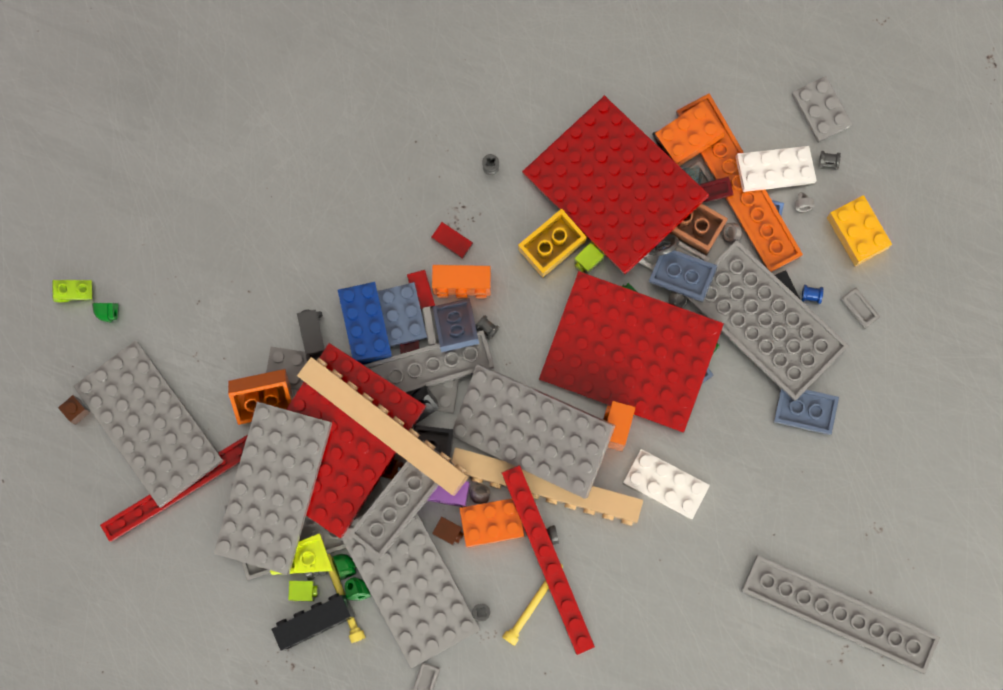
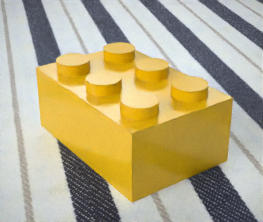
M864 195L830 212L827 216L829 223L854 266L884 252L892 245Z
M560 209L518 244V250L543 278L586 242L587 237L563 209Z

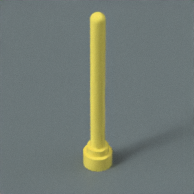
M328 554L334 570L328 572L336 593L345 595L331 555ZM355 618L347 621L351 630L349 631L351 643L366 638L364 631L357 626Z
M546 580L514 627L503 634L502 638L513 646L519 640L518 633L549 588Z

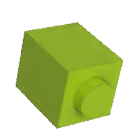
M590 243L574 258L576 263L574 266L578 271L589 274L604 260V255Z
M289 581V601H314V597H318V586H315L314 581Z

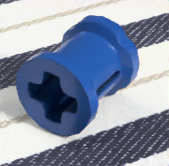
M804 284L801 301H816L818 304H821L824 288H812Z

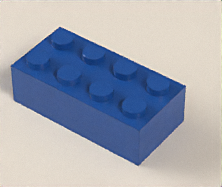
M371 282L339 289L338 295L352 358L365 365L392 357L376 283Z

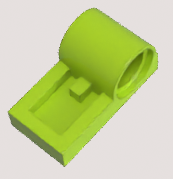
M52 280V300L54 302L92 300V280Z

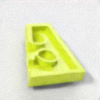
M320 533L298 542L290 574L334 571ZM270 570V573L272 575L281 574Z

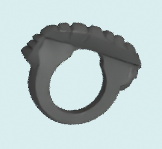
M668 234L649 254L660 256L672 252L679 244L678 238L673 234ZM671 244L669 247L659 250L660 247Z

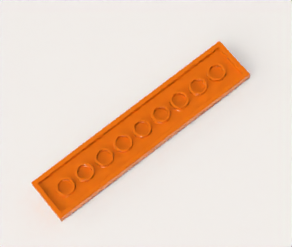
M710 93L678 109L676 113L680 117L703 101L724 131V137L702 151L700 155L715 180L729 176L734 196L725 199L763 265L772 273L798 259L803 253L765 189L742 191L735 156L744 152Z

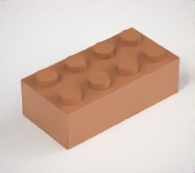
M701 203L669 234L675 235L680 241L707 256L728 218Z

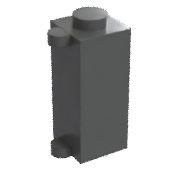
M307 309L297 313L307 362L311 357L317 360L325 350L318 318H321L323 315L321 311L316 312V309Z

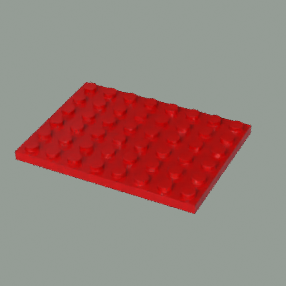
M605 95L522 171L559 210L563 209L584 235L624 274L629 272L709 197V194Z
M578 271L539 380L610 406L612 401L636 407L634 415L684 433L724 323Z
M328 343L319 357L328 364L326 366L327 369L331 372L335 369L343 375L341 379L344 382L348 383L350 381L358 387L357 392L361 395L365 392L373 398L372 403L378 407L380 404L389 411L387 415L392 419L396 416L403 421V427L408 431L410 428H413L426 408V405L331 343ZM303 382L286 410L332 422L306 516L337 537L342 538L397 452L306 382Z

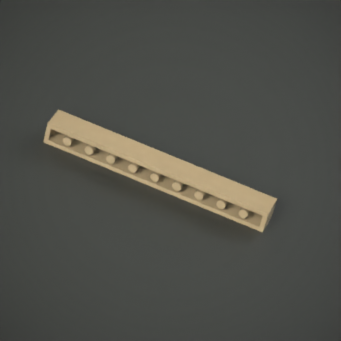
M311 357L297 375L300 379L453 496L457 494L469 478L465 474L467 470L459 464L456 466L452 465L449 462L451 460L450 457L443 452L439 455L434 451L435 446L429 441L422 442L418 438L420 434L412 428L408 431L403 427L404 422L396 416L392 419L387 415L389 411L380 404L378 407L372 403L374 399L365 392L363 395L357 392L358 387L350 381L348 383L344 382L341 379L343 375L335 369L332 372L327 369L326 366L328 364L318 357L315 360Z
M456 447L451 461L455 466L459 464L467 470L465 474L471 477L472 482L482 484V481L489 482L490 487L501 489V486L507 487L501 472L515 467L508 462ZM522 470L534 499L538 500L539 497L546 498L547 503L554 505L560 502L565 504V508L576 510V507L584 509L583 513L595 515L596 512L603 514L602 518L613 521L614 518L621 520L622 524L629 526L638 522L643 504L642 499L592 486L588 498L584 499Z

